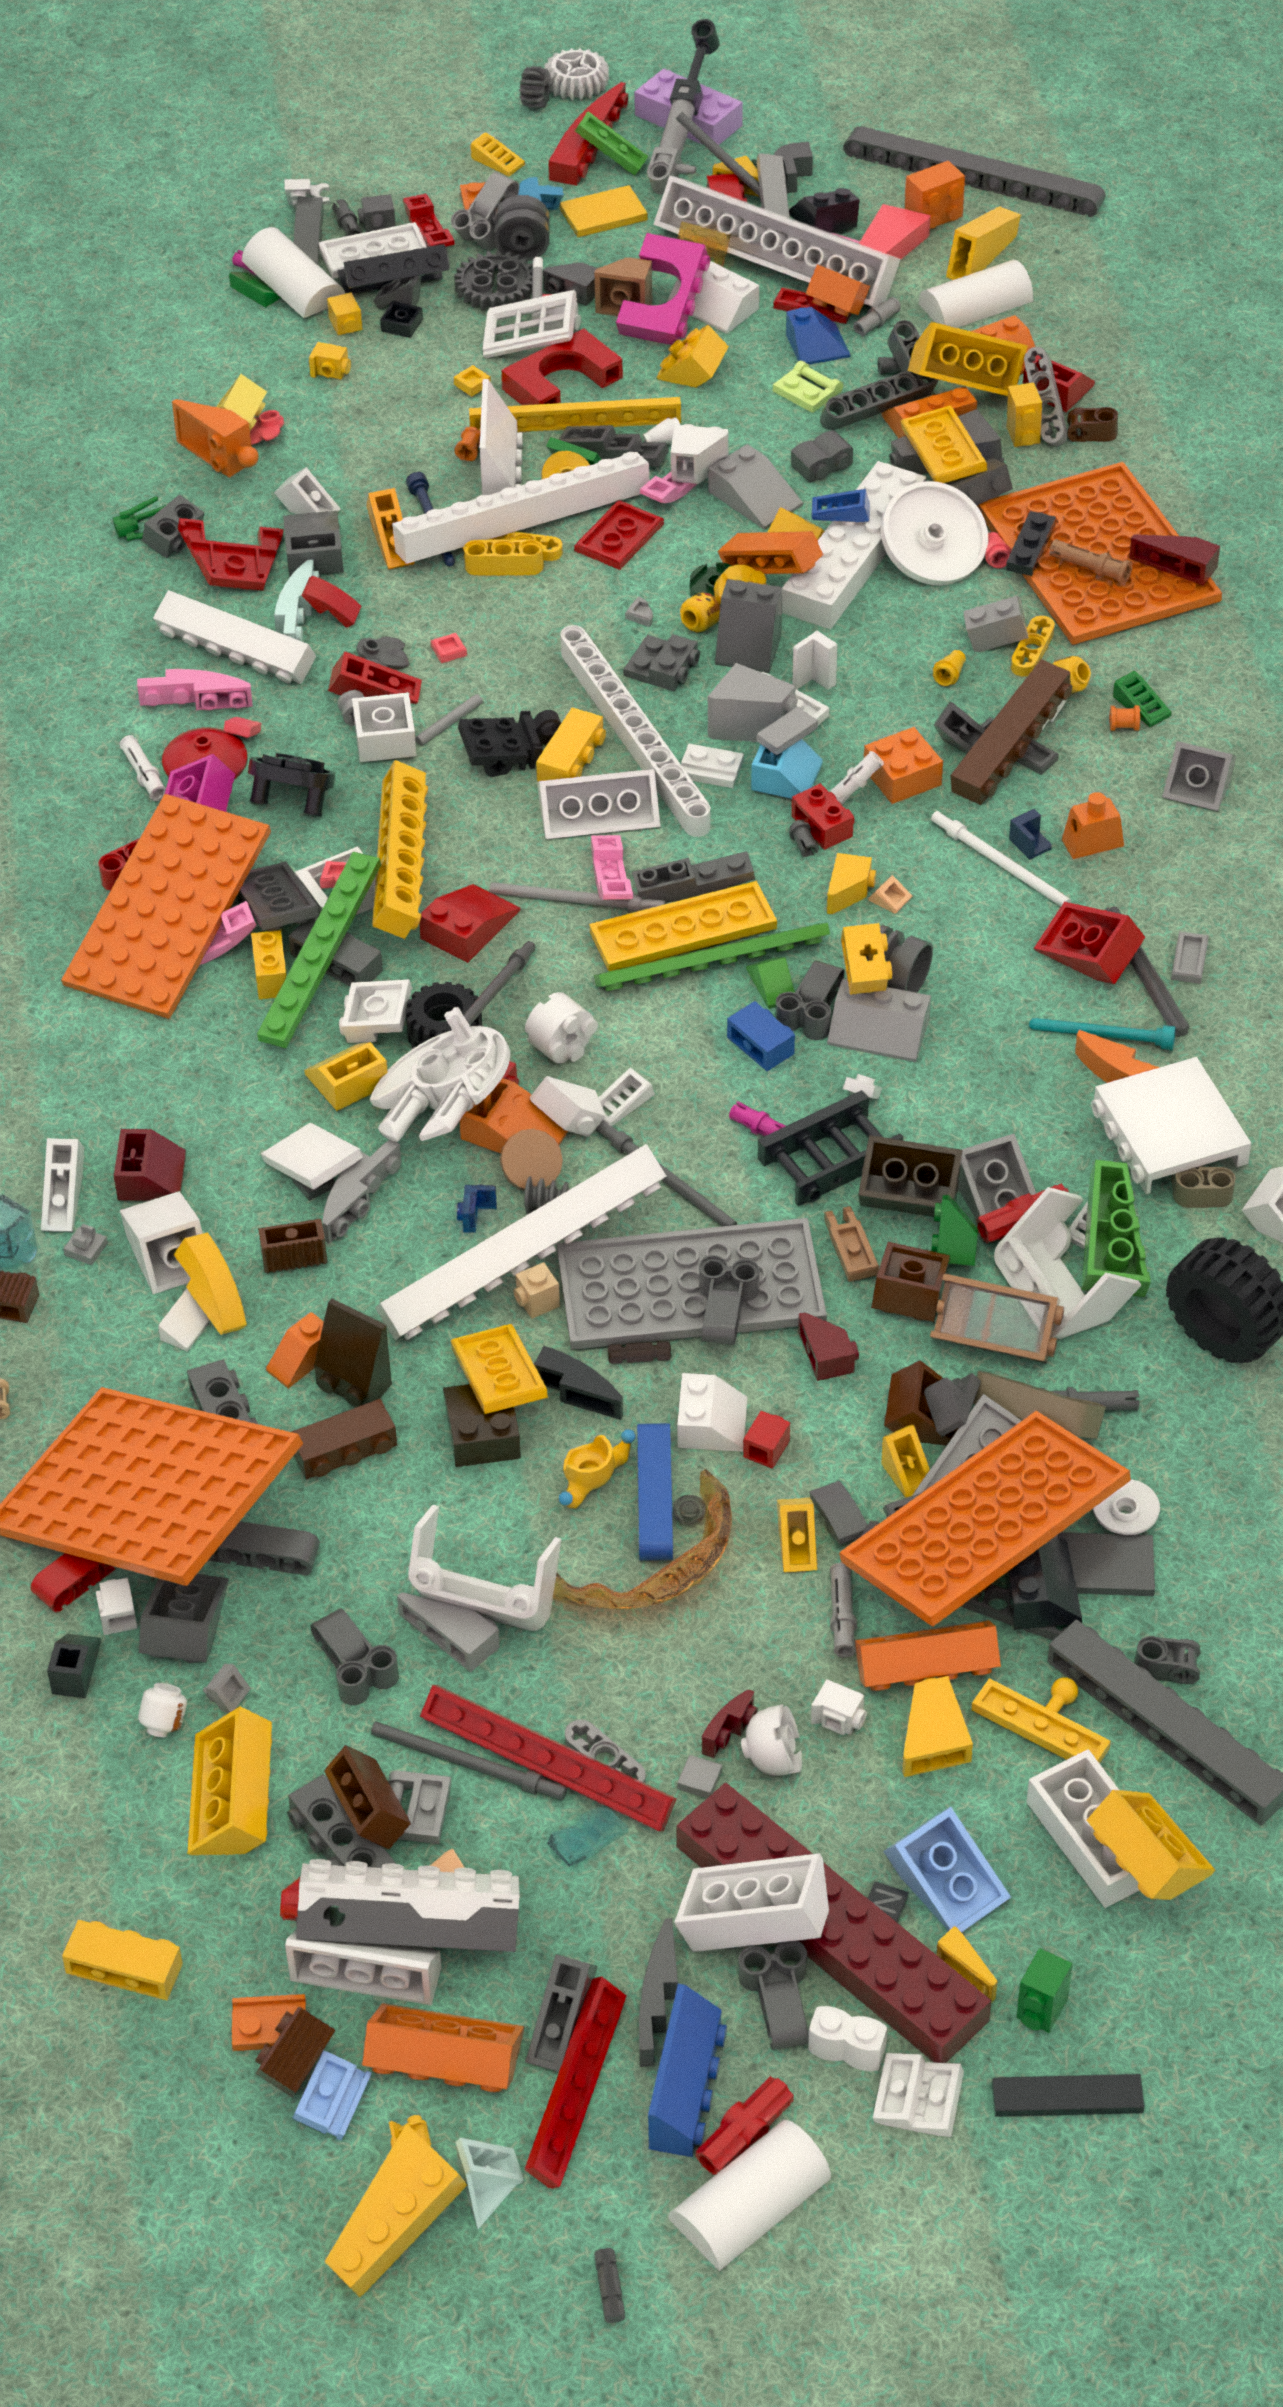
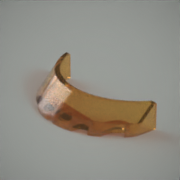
M707 1469L700 1472V1494L703 1497L705 1506V1528L701 1542L634 1589L619 1593L599 1583L574 1587L556 1573L553 1599L587 1608L635 1609L663 1603L687 1592L691 1587L700 1583L709 1575L720 1561L727 1547L732 1527V1512L727 1488Z

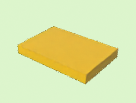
M630 185L560 202V211L577 237L648 220L647 211Z

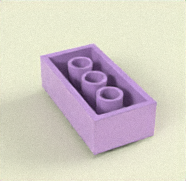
M663 68L634 92L635 116L665 128L672 106L670 96L675 80L687 78ZM700 84L703 99L698 115H693L692 121L719 145L742 126L743 102ZM688 131V139L702 144Z

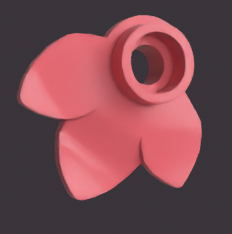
M268 410L261 413L259 417H253L257 421L250 431L251 445L259 443L262 439L270 441L280 434V428L284 425V419L278 411Z

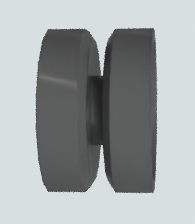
M515 195L499 204L495 212V246L497 250H500L502 255L509 251L511 257L520 254V260L527 258L528 261H532L535 257H540L546 252L549 246V212L539 199L529 195Z

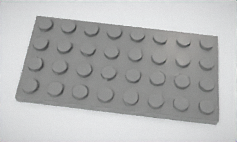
M808 1218L556 1244L571 1350L603 1347L612 1344L623 1345L702 1336L708 1296H705L699 1289V1264L704 1257L710 1255L722 1257L727 1262V1266H732L740 1259L753 1260L759 1266V1293L754 1299L743 1301L737 1333L797 1327L799 1313L803 1312L827 1321Z

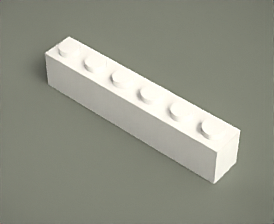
M169 590L153 617L160 627L159 631L170 638H174L175 635L182 637L185 643L193 647H197L200 644L205 646L208 652L216 656H220L223 653L239 665H243L246 662L262 674H267L269 671L276 674L275 676L285 683L290 684L291 681H295L301 684L316 658V654L307 643Z

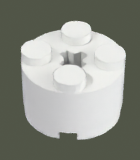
M561 992L553 993L548 996L551 1000L545 1004L538 1003L530 1013L525 1025V1032L529 1037L526 1039L555 1063H564L567 1060L575 1062L584 1055V1047L587 1045L592 1034L597 1030L598 1022L593 1018L592 1014L566 994Z

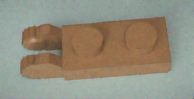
M851 1206L843 1208L845 1224L838 1225L832 1210L824 1212V1219L830 1239L848 1282L877 1276L879 1265L860 1220L857 1221Z

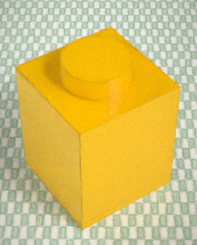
M351 292L327 298L328 317L337 335L362 330L361 309Z

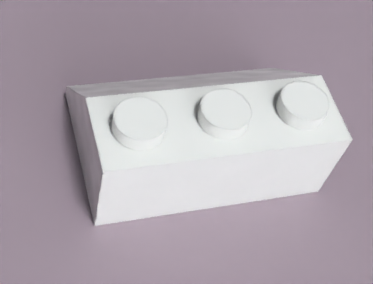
M710 261L708 271H704L702 276L703 285L699 294L696 293L694 299L695 310L692 317L727 334L759 309V285ZM677 279L667 302L678 293L681 286L679 279Z

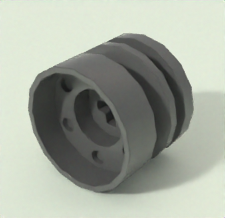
M885 925L880 926L881 934L885 933L887 936L888 951L884 952L885 961H890L892 966V979L888 980V987L918 993L930 970L933 958L932 943L912 935L905 940L903 932L899 930L893 931V928Z

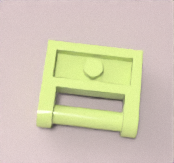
M801 360L796 363L792 371L773 384V392L812 413L826 404L830 398L838 395L843 389L841 381L837 379L831 380L809 368V364ZM802 377H805L826 389L822 390L821 388L802 379Z

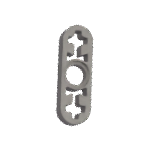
M575 1720L566 1727L565 1744L567 1747L593 1759L600 1753H611L615 1759L613 1762L605 1765L620 1771L619 1767L622 1764V1772L631 1777L636 1775L637 1780L646 1784V1774L643 1766L592 1723L586 1720ZM577 1733L582 1736L586 1733L587 1742L582 1738L575 1740L574 1734Z

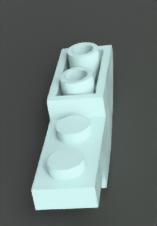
M313 560L304 562L288 579L279 595L274 613L276 632L302 642L303 628L299 624L305 623V616H311L312 606L301 595L309 577L315 576L320 578L319 571H314Z

